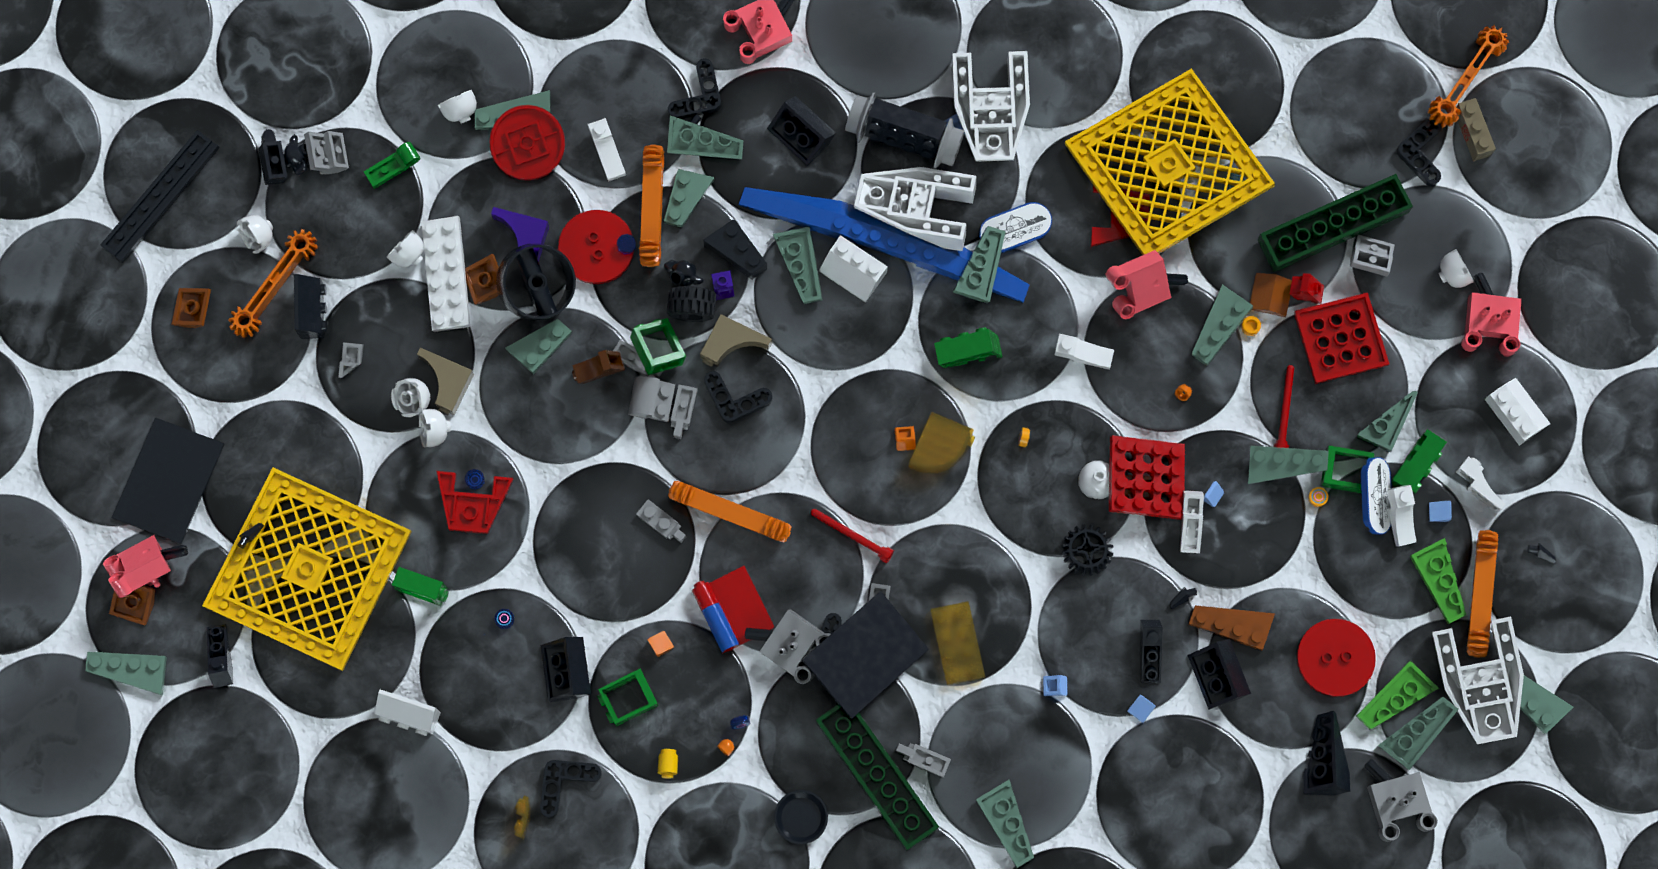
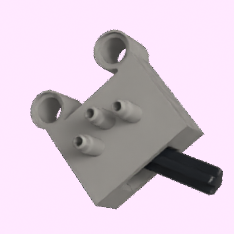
M791 609L787 610L774 630L746 628L745 639L766 641L760 653L793 675L800 684L811 681L814 676L806 665L799 666L802 659L807 655L815 642L816 646H818L823 637L831 635L822 632ZM801 669L808 672L806 680L801 679L799 675Z
M1370 759L1364 767L1380 782L1368 786L1367 789L1380 828L1379 837L1381 840L1391 842L1397 839L1400 829L1392 821L1419 814L1416 825L1423 832L1430 831L1437 826L1438 820L1432 813L1420 772L1393 779L1373 759ZM1424 817H1428L1430 819V827L1424 826ZM1387 827L1393 830L1392 838L1387 837L1385 834Z

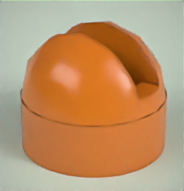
M1186 384L1180 385L1175 390L1176 397L1181 401H1187L1192 394L1191 387H1188Z
M724 739L717 745L727 756L734 750V744L729 739Z

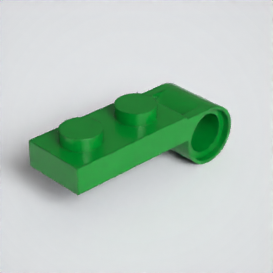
M411 142L400 145L396 150L397 152L363 171L374 189L413 166L421 159Z

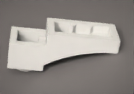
M606 118L588 124L608 182L626 176Z
M1059 334L1054 355L1073 359V362L1110 370L1114 350L1082 341L1077 337Z
M1468 456L1456 470V473L1470 483L1466 489L1498 513L1506 504L1492 491L1482 473L1484 468L1481 466V463L1477 459Z
M1411 485L1388 489L1387 493L1391 506L1388 512L1396 546L1417 542L1413 522V504H1415Z
M1183 491L1180 552L1200 553L1203 524V492Z

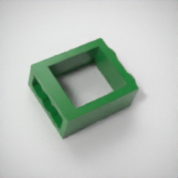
M668 318L656 319L649 324H639L633 328L630 339L648 376L683 365L686 355ZM663 330L673 353L653 359L642 336Z
M1328 446L1325 449L1329 451L1328 470L1322 471L1320 486L1362 493L1361 484L1332 479L1335 454L1369 459L1374 457V453Z
M398 567L392 586L398 592L441 606L442 602H446L449 594L448 588L443 582Z
M641 668L598 689L600 694L597 697L601 705H606L609 711L605 714L610 724L614 722L616 727L659 706ZM637 679L648 704L617 718L606 694Z

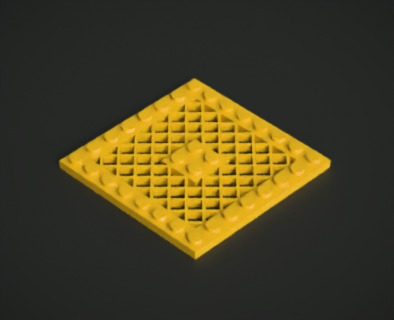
M1192 68L1065 141L1068 150L1142 255L1154 250L1158 254L1164 252L1275 187L1274 181ZM1176 101L1175 106H1169V104ZM1178 102L1189 103L1188 109L1179 108ZM1192 104L1197 111L1190 110ZM1160 110L1159 116L1153 115L1155 112ZM1163 110L1173 112L1172 118L1163 117ZM1176 113L1185 114V121L1175 119ZM1189 115L1199 117L1198 123L1188 122ZM1202 118L1207 125L1201 124ZM1144 119L1143 125L1136 124ZM1147 119L1157 121L1156 127L1146 126ZM1160 122L1169 123V130L1159 128ZM1173 124L1183 126L1182 133L1172 131ZM1186 127L1196 129L1195 135L1186 134ZM1131 128L1141 130L1140 136L1130 135ZM1128 129L1127 134L1121 133L1124 130ZM1199 130L1209 131L1208 138L1198 136ZM1144 131L1154 133L1153 139L1143 137ZM1212 132H1213V134L1216 136L1217 139H1212V138H1211V137H1212ZM1157 134L1167 135L1166 142L1156 140ZM1170 136L1181 138L1180 143L1176 139L1170 141ZM1110 138H1112L1111 143L1105 142V141L1109 140ZM1115 138L1126 139L1124 146L1114 144ZM1183 139L1193 140V146L1182 145ZM1128 141L1139 142L1138 147H1128ZM1196 142L1207 143L1206 149L1195 148ZM1141 144H1151V150L1140 149ZM1155 145H1156V146H1161L1160 148H1158V149H1156V150L1154 151V146H1155ZM1209 145L1220 146L1219 152L1210 151ZM1223 147L1228 154L1222 153ZM1099 148H1109V154L1098 153ZM1113 149L1123 151L1122 157L1111 156ZM1184 151L1191 152L1190 159ZM1125 153L1136 154L1135 160L1126 159ZM1194 153L1204 155L1203 161L1193 160ZM1139 155H1144V162L1137 161ZM1207 156L1216 157V164L1206 162ZM1220 158L1231 160L1229 167L1219 165ZM1100 159L1107 160L1106 166H1104ZM1110 161L1120 163L1119 169L1109 168ZM1233 161H1234V163L1237 165L1238 168H1233V167H1232ZM1123 164L1132 165V172L1122 170ZM1136 166L1146 168L1145 175L1135 173ZM1195 166L1201 167L1200 173L1194 172L1196 170ZM1204 168L1214 169V175L1203 174ZM1149 169L1154 176L1148 175ZM1217 170L1228 172L1227 178L1216 177ZM1111 174L1117 175L1116 181L1111 176ZM1230 174L1241 175L1240 181L1230 180ZM1120 176L1130 177L1129 184L1119 182ZM1185 177L1184 183L1178 182L1180 179ZM1188 177L1199 179L1198 184H1188ZM1133 178L1143 180L1142 187L1132 185ZM1201 180L1212 181L1211 188L1200 186ZM1146 181L1155 182V189L1146 188ZM1159 183L1163 189L1169 186L1168 192L1158 190ZM1214 183L1225 184L1224 191L1213 189ZM1228 185L1234 186L1233 188L1227 190ZM1172 187L1183 188L1182 194L1171 193ZM1121 188L1127 189L1126 195L1123 193ZM1130 190L1140 192L1139 198L1129 197ZM1185 190H1195V197L1184 195ZM1199 191L1209 193L1208 200L1198 198ZM1143 193L1153 194V200L1142 199ZM1212 194L1219 195L1211 200ZM1156 196L1167 197L1166 203L1155 202ZM1169 199L1180 200L1179 207L1168 205ZM1183 201L1192 202V209L1183 208ZM1131 203L1138 204L1136 210ZM1196 203L1202 204V206L1195 209ZM1140 206H1150V213L1139 211ZM1154 207L1164 209L1163 216L1152 214ZM1167 210L1177 212L1176 219L1166 217ZM1180 213L1186 214L1185 216L1179 218ZM1141 217L1148 218L1147 225ZM1151 219L1161 221L1160 228L1150 226ZM1164 222L1171 223L1163 228Z
M272 468L202 606L343 671L412 531L276 468ZM293 499L300 501L304 504L295 506ZM290 500L292 508L282 511L280 503ZM277 506L279 513L272 515ZM311 507H313V508H315V509H317V510H319V511H321V512L316 513V514H313V513H312V510H311ZM307 508L309 516L300 519L297 511ZM294 512L297 521L287 524L284 516ZM328 515L335 517L339 520L330 522ZM324 516L327 524L317 527L315 518ZM281 517L283 526L274 528L271 520ZM311 520L314 529L304 532L301 523ZM345 522L356 528L347 530ZM262 523L264 527L253 541L248 542L244 549L238 546L241 539L239 536L254 525ZM268 523L270 530L263 532ZM342 524L344 532L334 535L332 526ZM298 525L301 533L291 537L289 528ZM329 528L331 537L321 540L319 531ZM285 530L288 538L278 541L276 533ZM362 530L373 536L364 538ZM359 531L361 540L352 543L349 534ZM316 533L318 541L308 544L306 536ZM272 534L275 543L265 546L263 537ZM346 536L348 545L339 548L336 539ZM303 538L305 545L298 543L295 548L293 541ZM376 539L379 548L369 551L366 542ZM380 539L385 540L383 545H381ZM260 540L262 547L254 550ZM333 541L335 549L325 552L323 544ZM289 542L292 551L282 554L280 545ZM363 544L366 552L356 556L353 547ZM320 545L322 553L311 548ZM276 547L279 555L269 559L267 550ZM350 549L353 557L343 560L340 552ZM264 552L266 560L256 563L254 555ZM337 553L340 562L332 564L334 559L329 556ZM375 553H378V555H377V557H376V559H375V561H374V563H373L372 558H371V555H372V554H375ZM291 556L286 566L284 558ZM251 557L253 565L246 567ZM368 557L370 565L360 568L358 560ZM281 559L283 568L274 571L271 563ZM354 561L357 570L347 573L345 564ZM268 564L270 573L261 576L258 567ZM341 566L344 575L334 578L332 569ZM255 569L257 578L247 580L245 572ZM370 570L366 579L364 580L362 572ZM329 571L331 579L323 582ZM283 573L281 578L286 581L278 584L275 575ZM359 574L361 583L352 586L349 577ZM242 575L244 582L237 584ZM272 577L274 586L265 589L262 580ZM346 578L348 587L338 590L336 582ZM259 582L261 590L252 593L249 585ZM333 583L335 592L325 595L323 586ZM293 584L303 589L295 592ZM289 585L292 593L282 597L280 588ZM246 586L248 595L239 598L236 589ZM361 587L357 597H355L353 590ZM320 589L322 597L313 600L310 592L317 594ZM276 590L279 598L269 601L267 592ZM350 591L353 600L343 603L340 595ZM232 592L234 594L235 599L230 597ZM307 593L309 602L300 605L297 596ZM263 594L266 603L256 606L254 597ZM337 596L340 605L330 608L327 599ZM294 598L296 606L286 609L284 601ZM250 599L252 607L242 602ZM324 601L326 610L317 613L314 604ZM280 602L283 611L273 614L271 605ZM311 605L313 614L304 617L301 609ZM352 605L347 615L345 607ZM267 607L270 615L259 610ZM341 609L344 618L334 621L332 612ZM298 610L300 619L291 622L288 613ZM328 614L331 622L321 626L319 616ZM285 615L287 623L276 618ZM315 618L318 627L308 630L306 621ZM344 622L338 633L336 625ZM302 623L304 631L294 626ZM333 626L335 635L325 638L323 629ZM320 631L322 639L311 634Z

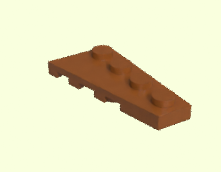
M1195 605L1188 625L1262 651L1275 613Z

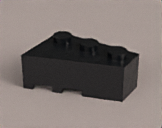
M735 219L703 240L704 247L712 250L751 280L767 270V262Z

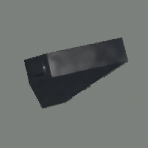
M1330 711L1317 715L1312 735L1314 740L1312 751L1309 750L1308 757L1310 758L1308 768L1304 769L1303 774L1304 794L1338 795L1350 792V772L1336 712Z

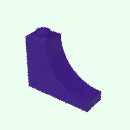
M493 207L491 212L493 219L502 222L511 229L517 238L518 247L525 244L545 243L549 230L548 221ZM533 248L539 262L542 249Z

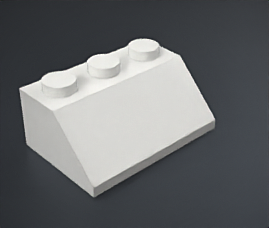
M840 235L826 256L819 272L866 303L886 275L888 266Z
M1516 378L1495 390L1485 399L1519 446L1550 425V422Z
M379 690L375 715L379 717V721L387 724L393 721L398 723L397 727L408 730L411 727L416 729L415 733L427 736V733L433 735L441 713L438 709L387 691Z

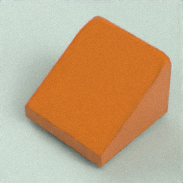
M914 426L895 428L897 451L916 449Z
M665 631L647 639L657 657L674 648Z

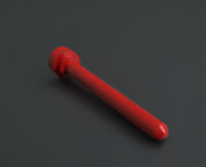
M1288 365L1286 370L1279 437L1273 447L1289 448L1286 435L1294 376L1293 365Z
M811 510L812 516L877 553L881 561L887 564L891 559L894 550L890 547H880L819 510Z

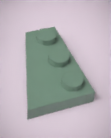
M678 169L664 223L682 228L715 178Z
M557 319L507 346L505 349L534 374L572 334V331Z

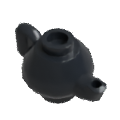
M294 134L290 137L289 144L285 147L284 160L285 165L292 167L296 175H301L308 169V154L306 144L298 143V136Z
M670 260L664 264L665 270L670 272V280L674 285L690 286L691 284L699 285L704 282L703 278L696 275L695 265L688 261Z

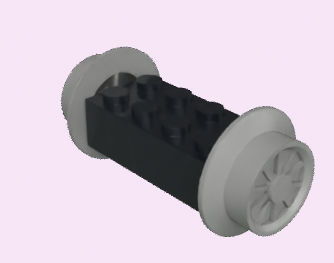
M875 92L869 98L860 95L855 97L845 131L856 134L857 143L861 142L865 133V137L871 140H877L889 146H895L907 152H913L925 158L934 159V169L941 163L949 166L954 165L964 136V130L955 128L952 118H950L947 124L946 121L877 99Z

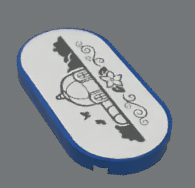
M1030 202L986 219L981 225L979 239L987 226L1006 231L1001 253L1010 251L1045 237L1052 225L1051 213L1040 203Z
M1371 457L1366 460L1367 463L1363 465L1361 470L1363 522L1370 529V533L1375 535L1385 534L1391 527L1388 512L1391 506L1387 490L1391 489V472L1383 458Z

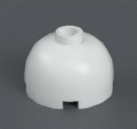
M469 90L440 103L438 106L447 120L452 122L460 121L462 124L471 120L470 116L476 110V99L472 90Z
M248 215L237 221V225L240 224L241 227L238 229V233L248 249L252 246L255 250L253 253L258 254L270 245L273 237V226L269 220H265L259 215Z
M413 230L410 231L393 248L387 258L396 266L402 268L408 267L411 264L416 266L423 259L421 256L424 250L422 239Z
M1457 249L1443 257L1440 263L1441 272L1438 273L1443 283L1448 282L1452 287L1462 288L1474 282Z
M407 378L398 381L395 388L392 389L391 400L396 410L403 413L401 415L404 417H413L421 414L422 410L426 409L429 405V389L425 383L418 379Z
M424 409L419 414V427L422 430L420 438L423 447H435L442 444L447 438V432L451 431L450 421H446L445 416L435 409Z
M1101 460L1092 461L1081 469L1078 483L1082 493L1087 497L1104 499L1109 496V464Z

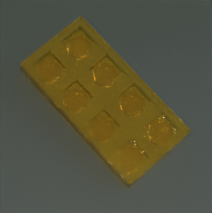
M969 601L930 609L947 686L985 678Z

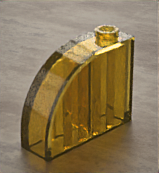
M931 412L909 462V468L923 473H939L950 469L962 458L967 446H972L976 437L973 436L974 429Z

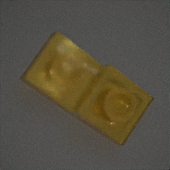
M525 795L523 799L519 798L515 806L516 814L521 816L522 820L518 819L514 827V831H516L515 836L523 840L528 829L531 812L530 798Z

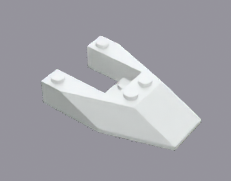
M1027 51L1008 52V87L973 88L971 53H952L954 108L975 161L1014 160L1030 106Z
M924 167L861 174L854 208L944 249L963 251L966 238V223L930 218L934 198L973 204L976 176Z
M1511 617L1491 620L1498 660L1460 667L1452 628L1432 632L1445 691L1452 703L1458 708V713L1477 744L1517 737L1524 673Z

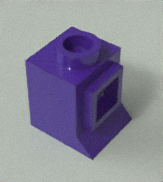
M730 271L711 274L716 300L735 297Z

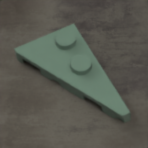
M1412 391L1359 432L1357 437L1391 452L1418 392Z

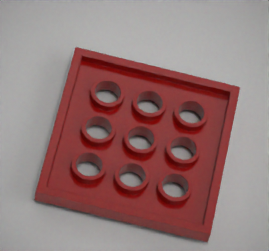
M1368 293L1294 311L1315 384L1389 365ZM1352 311L1357 312L1359 319L1352 320L1349 313ZM1338 316L1341 319V324H1333L1331 317ZM1316 320L1320 321L1323 324V328L1315 329L1313 322ZM1355 330H1363L1365 336L1363 338L1356 337ZM1344 334L1346 342L1340 343L1336 336ZM1321 338L1326 339L1328 346L1321 347L1318 344V340ZM1367 347L1370 350V355L1363 356L1360 348ZM1349 352L1352 355V359L1350 361L1344 360L1342 353ZM1324 357H1332L1334 363L1332 365H1326L1324 363Z
M1112 435L1110 437L1109 512L1182 520L1185 444ZM1126 452L1132 454V462L1125 458ZM1144 455H1148L1151 458L1150 464L1143 460ZM1162 457H1166L1169 460L1168 466L1162 463ZM1125 471L1132 473V480H1128L1125 477ZM1144 473L1151 476L1150 482H1146L1143 479ZM1162 475L1168 477L1169 484H1164L1162 482ZM1126 489L1132 492V499L1125 496ZM1143 492L1150 494V501L1143 498ZM1161 494L1168 496V503L1162 501Z

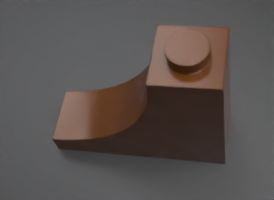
M603 350L598 352L597 356L573 365L572 375L578 384H585L624 371L625 367L620 352Z

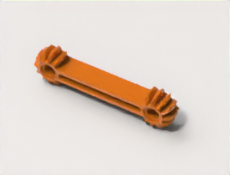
M1495 25L1491 28L1487 26L1483 31L1479 32L1476 44L1480 45L1481 48L1446 99L1438 96L1435 101L1433 100L1430 103L1428 113L1431 115L1429 120H1435V125L1440 123L1442 128L1446 125L1450 127L1454 122L1458 121L1461 110L1456 108L1457 102L1490 54L1498 57L1507 49L1509 40L1506 39L1507 33L1501 32L1502 28L1496 30ZM1485 52V58L1479 67L1475 68L1473 64L1479 55ZM1462 85L1464 88L1457 99L1451 101L1450 98L1457 87ZM1441 109L1446 110L1448 114L1443 113Z
M648 145L644 147L642 157L643 182L639 255L642 266L654 267L659 266L661 261L664 151L662 146Z
M301 229L300 234L297 231H293L295 236L288 235L287 238L290 241L285 242V246L289 249L243 310L237 306V313L231 311L233 318L228 319L232 323L229 327L231 330H235L234 334L236 336L241 334L242 338H245L248 333L250 337H253V330L259 332L257 326L262 325V322L258 320L259 316L302 258L305 257L309 261L308 255L315 256L313 250L318 249L317 244H314L317 239L312 237L311 232L305 234V231ZM299 243H306L304 248L297 249ZM244 318H249L248 324L241 325V321Z
M674 481L669 489L668 496L674 501L774 540L786 542L791 534V525L784 521L683 482Z
M1480 530L1477 536L1467 653L1469 656L1477 658L1486 657L1489 647L1498 548V534L1491 530Z

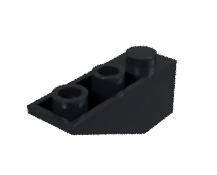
M1140 620L1141 683H1161L1163 627L1160 620Z
M223 624L207 627L209 678L214 688L232 685L233 667L227 626Z

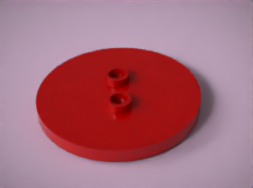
M521 105L509 109L497 119L490 134V151L495 163L504 173L518 180L532 181L547 176L559 165L565 151V136L560 123L550 112L538 106Z
M589 210L576 215L565 225L559 238L558 249L572 264L577 280L589 284H603L615 280L627 270L634 255V240L628 225L619 216L604 210Z
M1327 619L1315 624L1303 635L1298 645L1297 664L1301 676L1311 688L1327 696L1342 697L1357 692L1370 680L1375 668L1376 655L1371 639L1362 628L1347 620Z

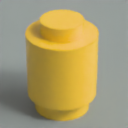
M661 749V754L658 756V774L662 775V778L671 779L673 775H677L678 755L674 749Z

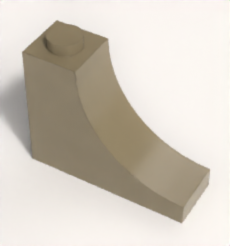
M720 315L700 353V357L706 365L718 367L720 362L736 349L756 346L769 350L772 345V339L724 315Z
M420 348L417 353L419 359L429 364L438 378L439 390L435 405L439 408L438 411L445 415H449V413L455 415L474 376L473 371Z

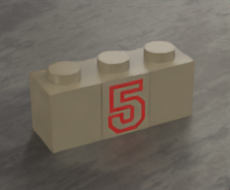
M1474 98L1458 103L1456 108L1461 110L1458 123L1473 161L1491 156L1496 148L1477 99Z

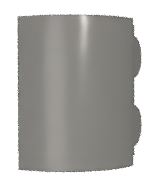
M327 131L324 134L315 132L304 134L310 170L320 171V174H334L349 168L343 133Z
M1358 235L1350 260V267L1387 277L1392 265L1395 244Z
M636 377L634 379L628 415L668 422L675 384L663 382L653 377Z

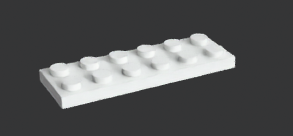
M453 216L422 221L432 331L439 332L471 327L460 217Z

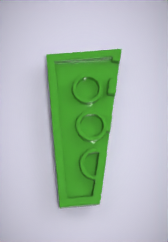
M1444 538L1412 554L1410 558L1447 624H1450L1464 617L1466 611L1461 593L1458 590L1457 579L1452 569V561Z
M1409 661L1356 717L1371 730L1439 688L1417 666Z

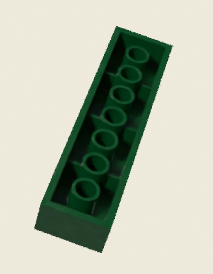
M1394 174L1267 230L1259 235L1257 241L1275 273L1406 215L1411 211L1413 205L1397 174Z
M836 705L816 719L818 727L906 852L939 829L937 822L859 713L850 719L843 709Z

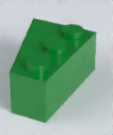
M983 327L976 329L974 333L964 332L958 334V337L955 338L944 337L939 339L940 342L934 343L939 366L947 368L964 365L968 361L979 359V362L985 361V357L996 355L997 358L1003 357L998 335L990 329Z
M1427 429L1419 437L1392 478L1391 485L1395 488L1411 485L1412 492L1416 494L1422 485L1420 483L1421 479L1429 475L1432 470L1430 466L1441 457V450L1447 441Z

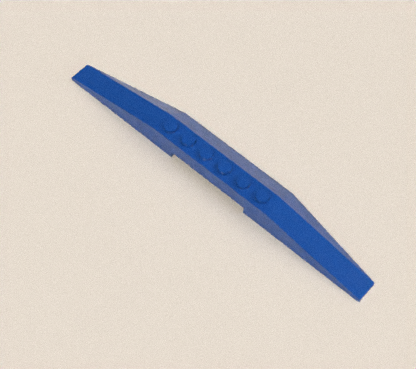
M745 187L739 202V206L803 228L810 227L812 231L838 239L841 235L850 242L915 263L917 267L955 280H959L973 253L963 247V251L944 249L854 208V205L840 200ZM998 267L992 292L1023 303L1029 284Z

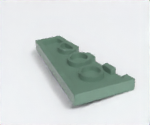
M804 227L773 234L803 303L822 301L811 228Z
M87 652L85 671L163 696L167 657Z

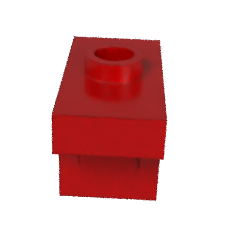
M1303 273V276L1292 277L1290 295L1293 298L1309 301L1314 304L1322 303L1324 285L1309 273Z

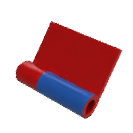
M745 566L710 583H705L703 580L693 585L692 593L722 653L750 641L745 639L746 628L769 630L775 628Z

